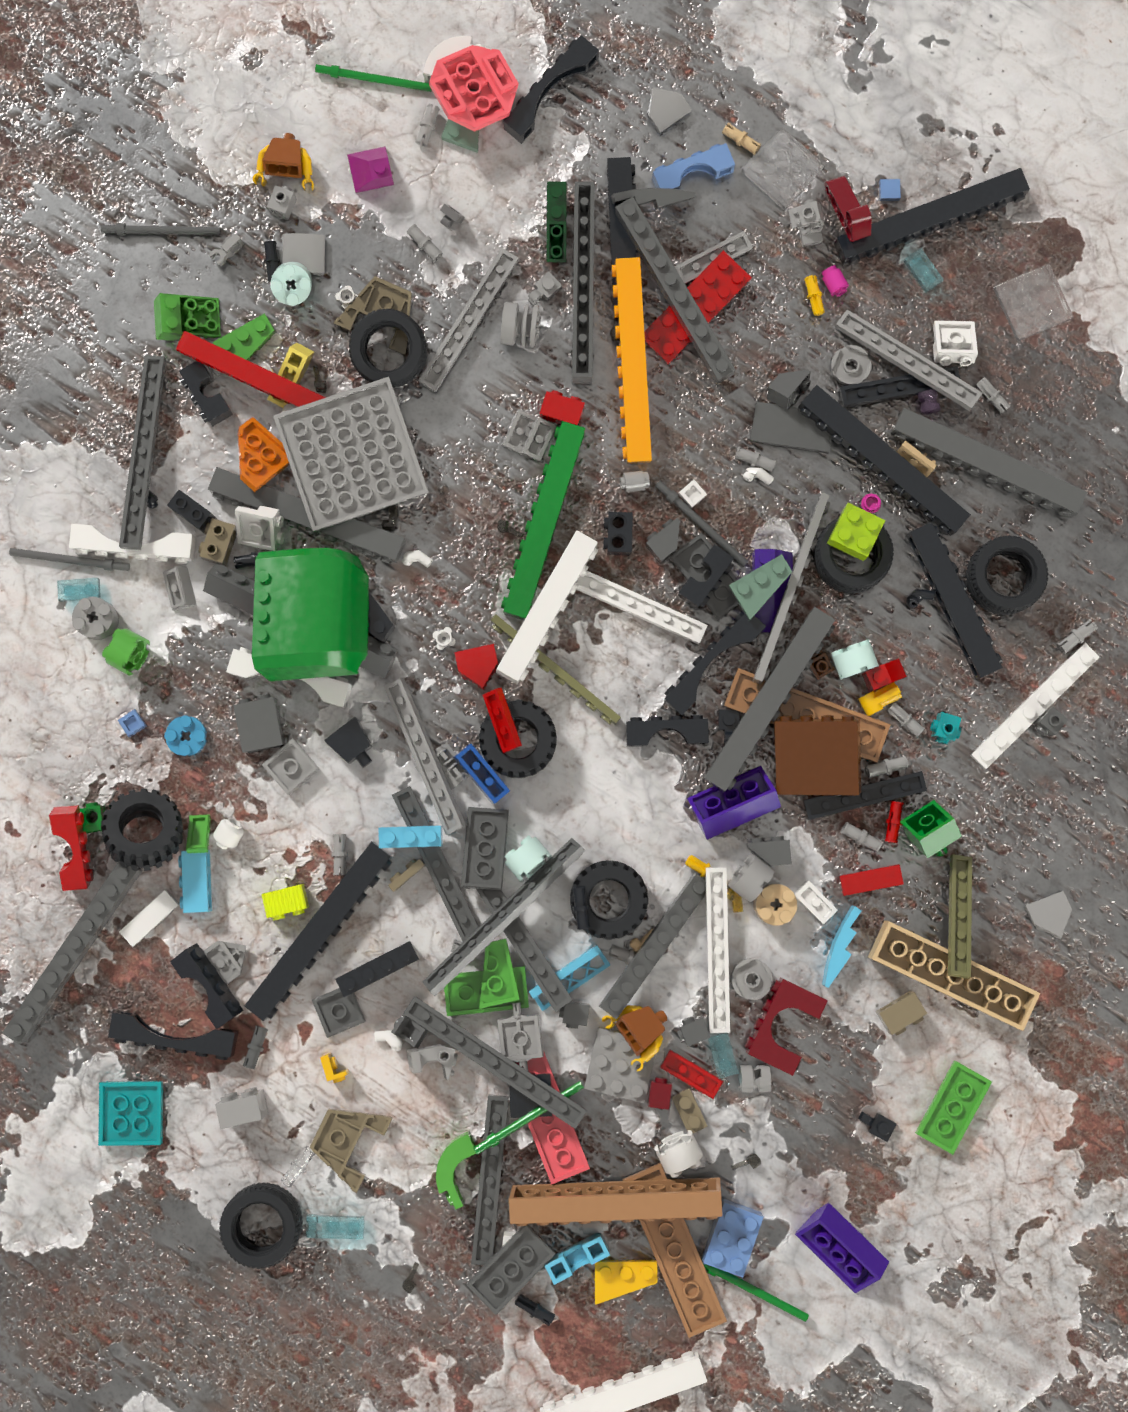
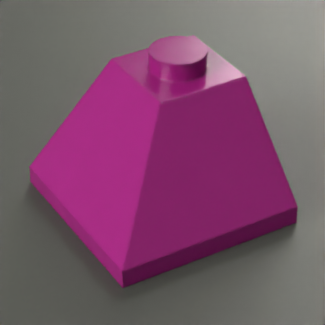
M386 146L347 154L356 193L394 185Z

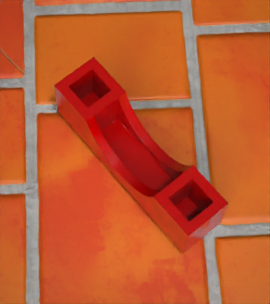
M79 805L54 807L49 814L52 834L66 840L73 854L72 859L65 863L59 872L62 891L87 889L94 879L93 870L89 867L90 851L86 850L87 833L83 831L82 827L84 815L80 812Z

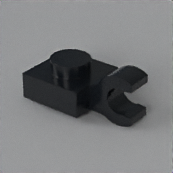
M718 710V730L724 731V745L739 723V712L736 710Z
M861 1111L858 1117L860 1121L870 1126L868 1129L869 1133L888 1142L897 1123L879 1113L873 1118Z

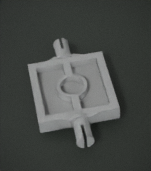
M521 1002L512 1003L514 1016L497 1020L501 1054L512 1061L519 1062V1066L528 1071V1060L544 1057L539 1015H522Z

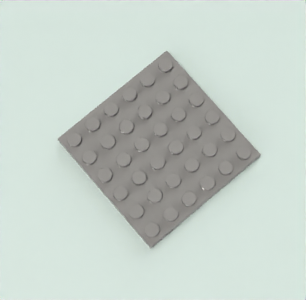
M389 377L273 415L313 532L429 493Z

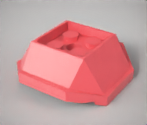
M475 45L437 60L429 81V86L447 118L474 132L510 115L519 84L500 50H490Z

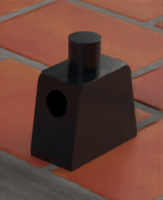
M356 717L352 718L324 740L349 764L357 760L362 768L372 762V759L366 752L373 746Z

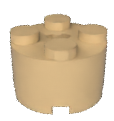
M768 884L763 887V891L753 901V907L757 916L763 922L778 926L792 920L797 910V899L794 892L788 887L781 884ZM775 899H777V902L780 903V906L776 907V909L774 910V907L770 904L771 902H775Z

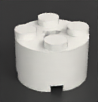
M687 1130L688 1134H684L683 1131L671 1134L661 1140L663 1145L659 1147L657 1144L654 1148L665 1173L670 1174L672 1178L681 1175L683 1170L688 1168L694 1169L701 1165L700 1159L703 1154L691 1130Z

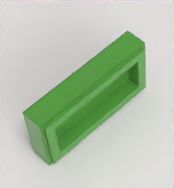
M210 814L189 816L186 843L187 853L208 852L211 826Z

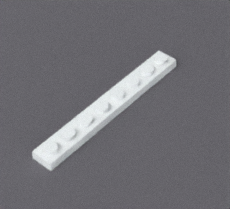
M589 571L586 572L584 577L579 576L576 582L579 584L576 590L698 645L708 626Z
M1083 643L970 756L984 770L987 769L1099 656L1086 643Z
M706 867L709 1033H730L727 868Z

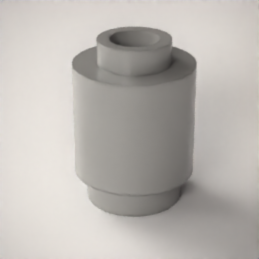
M642 470L623 473V477L619 479L620 488L624 489L625 493L644 491L645 488L650 487L648 472H643Z
M591 1221L589 1224L579 1223V1230H583V1234L603 1233V1231H608V1223H600V1221Z

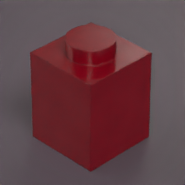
M655 1077V1080L650 1079L648 1107L669 1110L672 1084L667 1082L668 1078Z

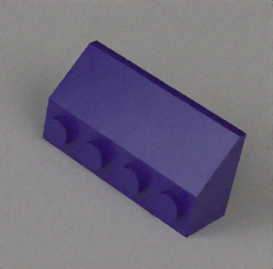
M761 765L734 777L737 781L731 790L727 789L723 792L713 786L687 798L699 827L707 840L781 807L777 791Z
M829 1202L817 1209L795 1233L854 1293L880 1280L889 1264V1261Z

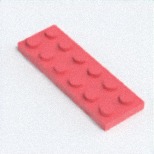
M545 1052L544 1057L532 1058L527 1061L528 1072L531 1074L550 1073L551 1087L560 1092ZM554 1114L547 1117H537L528 1123L551 1185L590 1169L573 1127Z

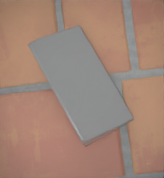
M176 566L164 571L163 576L172 611L195 605L196 600L188 568L186 566Z

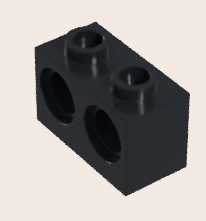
M178 490L167 504L170 509L203 533H205L207 523H210L212 518H216L210 511L181 490Z
M609 512L608 517H604V529L608 530V537H604L603 549H607V555L631 556L633 512ZM619 519L624 525L621 528H616L612 523L614 520ZM615 539H619L623 542V546L615 548L612 542Z

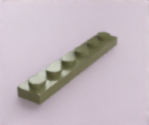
M952 854L950 856L948 976L968 979L971 977L972 857Z

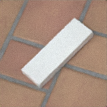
M164 890L119 933L134 947L180 904L167 890Z

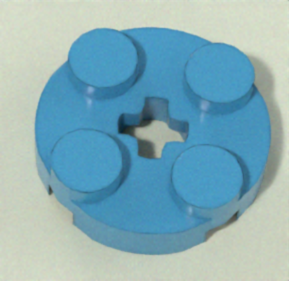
M184 715L174 719L168 725L164 737L167 746L175 754L193 756L205 747L207 731L200 720ZM188 731H190L191 734L189 735V737L191 739L189 741L186 739L183 741L182 733H187Z

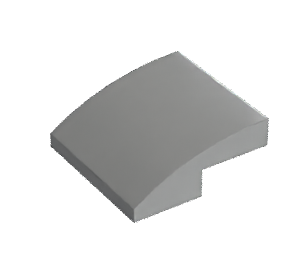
M306 233L283 234L282 264L298 262L304 265L311 275L323 276L325 270V235Z
M518 409L501 446L540 462L556 425L541 417L536 418Z

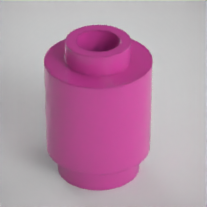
M836 265L822 272V280L831 296L836 295L839 297L847 292L846 288L849 284Z

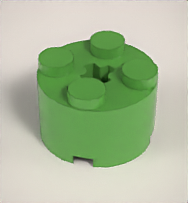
M118 628L114 631L113 639L109 646L103 650L102 657L105 658L108 665L130 676L133 675L131 672L134 669L138 671L144 664L149 653L146 647L147 644L150 645V641L127 628L122 630Z

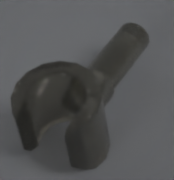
M315 365L313 370L316 392L326 393L327 383L326 381H320L318 366Z
M502 519L498 521L497 529L499 532L511 533L521 539L523 538L524 534L508 528L509 521Z
M752 1153L745 1160L733 1164L731 1167L732 1170L750 1164L755 1169L761 1164V1160L757 1154Z
M414 1262L410 1274L402 1284L403 1289L409 1294L416 1286L412 1279L419 1266L417 1262Z

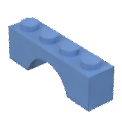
M727 143L723 145L716 144L705 152L698 151L689 158H680L671 165L657 167L653 171L652 181L655 188L680 190V182L688 173L703 171L717 179L733 173L735 163Z

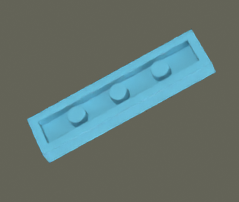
M595 945L555 973L560 980H569L567 992L570 993L609 967L610 963L598 945ZM597 955L605 963L598 969L589 967L591 959ZM578 968L586 969L585 978L582 980L573 979V972ZM589 970H594L592 973L588 975ZM572 981L577 982L576 984L571 986ZM538 985L529 990L530 995L535 999L542 1011L551 1006L549 1002L543 1005L538 995L543 992Z

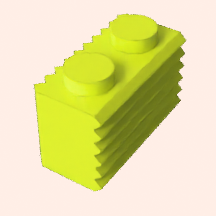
M304 884L261 894L266 917H272L273 921L285 918L284 914L292 912L293 916L305 913L304 909L309 908Z

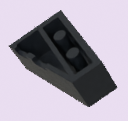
M369 592L368 633L380 642L385 643L394 631L395 626Z

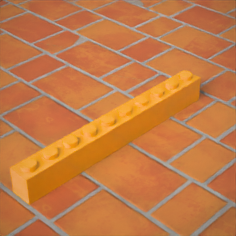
M640 257L619 258L615 260V265H611L612 277H616V285H613V298H617V305L614 306V318H618L619 326H615V336L620 341V346H616L617 358H621V366H617L618 379L622 378V386L619 387V399H623V407H620V419H624L625 427H621V438L625 439L626 447H622L623 459H627V464L649 463L652 461Z

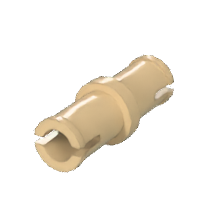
M727 123L722 131V134L735 141L737 146L744 147L753 155H756L761 147V143H758L749 137L747 132L740 131L731 123Z

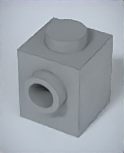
M275 185L267 204V209L271 215L289 220L297 200L293 190L287 186L279 187Z

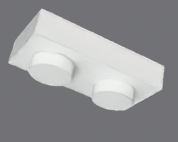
M807 881L795 893V897L823 925L838 911L810 881Z

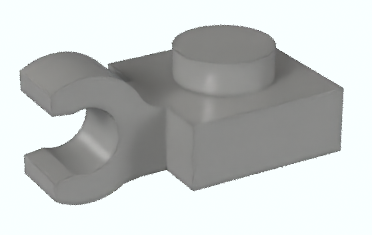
M234 233L232 236L230 235L224 239L221 246L222 249L212 250L209 256L211 259H214L215 256H220L217 264L222 266L228 257L231 258L244 243Z
M547 272L534 284L536 290L528 295V301L533 306L543 297L548 301L562 289V285L550 272Z

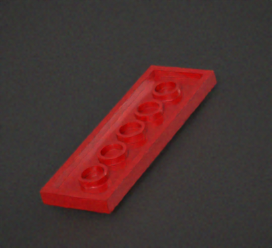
M723 250L687 289L709 324L745 287L752 277ZM670 305L644 331L645 343L668 365L691 342Z

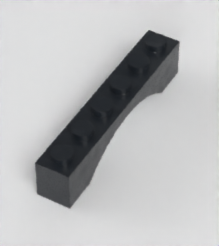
M582 35L577 40L574 39L569 44L568 50L557 57L552 68L545 70L542 79L530 87L529 93L525 97L522 96L518 100L516 107L510 112V115L503 119L504 130L522 144L534 131L537 110L548 91L566 78L586 73L599 59V49Z
M741 611L734 619L736 623L731 628L727 626L720 633L722 638L717 643L713 641L706 648L708 653L704 657L700 655L692 663L695 667L690 672L686 670L678 678L680 683L676 687L671 685L664 693L666 695L664 700L681 716L696 702L700 678L710 662L720 653L731 647L751 643L765 629L766 626L756 616H753L749 621L745 613Z
M123 1011L112 1013L108 1038H114V1042L117 1043L133 1041L136 1046L146 1047L147 1044L155 1045L154 1048L159 1050H167V1047L175 1048L177 1053L193 1051L196 1056L207 1057L208 1054L216 1055L215 1058L219 1060H228V1057L234 1056L238 1037L237 1030L225 1028L214 1029L197 1037H173L153 1029L138 1014Z

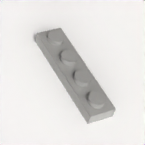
M742 231L678 264L675 268L686 285L695 280L723 250L734 260L751 251L753 246L745 231Z

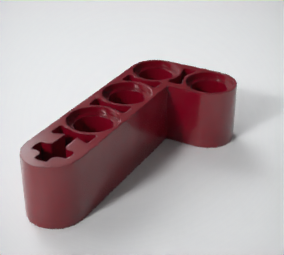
M841 176L826 181L824 186L827 197L849 241L853 242L871 236L872 218L870 209L866 204L860 206L846 177Z

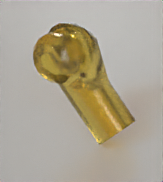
M727 886V898L732 901L733 913L743 912L742 897Z

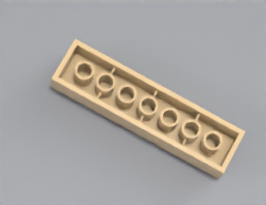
M884 920L868 955V958L1021 1031H1024L1040 995L1039 992L972 960L970 978L948 976V949L890 921Z

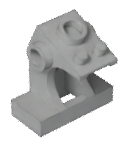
M811 199L805 201L804 205L789 209L788 213L792 229L799 228L802 247L822 244L821 230L825 222L821 204L817 200Z
M438 1044L416 1049H406L409 1070L412 1073L422 1072V1068L427 1062L437 1060L442 1065L446 1080H449L450 1075L454 1076V1071L451 1070L457 1061V1054L454 1048ZM445 1052V1056L440 1058V1055Z

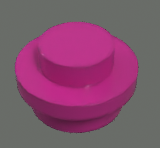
M867 494L861 500V508L871 514L876 513L881 507V500L876 494Z

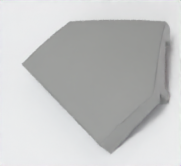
M651 88V98L647 114L658 133L692 111L681 93Z
M1064 891L1025 905L1028 916L1036 930H1042L1055 935L1058 939L1062 938L1072 912L1071 905Z
M217 941L204 950L205 955L226 984H229L241 975L246 945Z

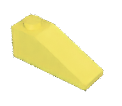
M299 343L293 344L289 347L278 375L299 385L311 362L314 351ZM270 395L268 396L267 400L282 408L287 404Z

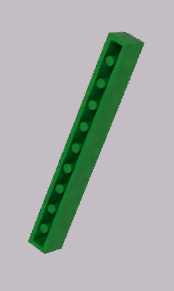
M562 421L561 427L557 426L554 438H557L555 446L551 445L548 456L551 459L549 464H545L542 473L545 479L543 483L538 485L536 494L539 495L537 502H533L530 512L533 514L531 521H527L525 527L527 537L526 540H521L519 551L522 553L520 559L516 558L513 570L516 572L514 578L510 577L507 589L510 590L508 597L504 596L501 608L504 609V615L525 620L531 610L585 435L584 427Z

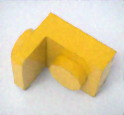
M331 1053L322 1055L320 1059L327 1081L333 1080L334 1083L345 1080L349 1070L336 1072L338 1063L335 1056L332 1057Z

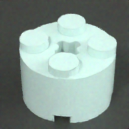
M283 263L273 273L270 288L278 301L286 305L295 306L305 301L312 289V277L309 270L301 263ZM292 279L295 280L296 282H295L294 285H295L296 287H294V286L289 287V286H288V283H289V282H288L287 280H289V281H292Z
M869 639L831 653L840 680L879 666Z
M530 835L521 841V847L517 850L512 849L505 855L506 866L521 883L524 882V876L530 878L546 863L544 861L546 857L549 859L552 857L537 837L532 838Z

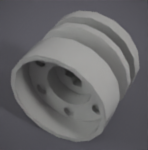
M504 303L501 344L514 346L516 338L521 337V345L525 347L526 339L530 338V347L535 348L541 325L539 305H534L533 312L530 314L529 304L525 305L524 311L521 313L519 312L518 303Z

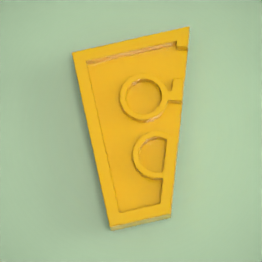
M600 1260L595 1263V1305L656 1284L657 1261Z

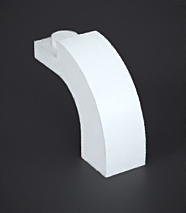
M456 36L438 44L426 60L423 71L424 81L429 83L437 60L473 45L472 37ZM476 44V45H475V46H480V47L487 48L486 46H484V45H482V44Z

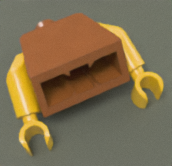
M285 133L283 138H273L270 144L259 152L256 166L258 173L253 176V182L256 185L258 179L262 178L261 185L263 187L266 186L267 180L263 174L302 178V175H304L305 179L302 181L304 191L306 183H311L312 191L314 190L315 186L310 176L312 175L311 157L306 149L301 147V142L295 140L293 134Z
M627 1005L617 1019L606 1015L602 1018V1022L610 1019L611 1024L605 1028L610 1030L616 1025L636 1056L641 1055L639 1059H634L631 1062L632 1066L635 1061H639L641 1067L637 1071H640L644 1066L643 1063L645 1061L648 1062L660 1049L663 1041L661 1034L665 1031L662 1023L667 1021V1015L662 1010L654 1013L649 1006L642 1008L641 1006Z

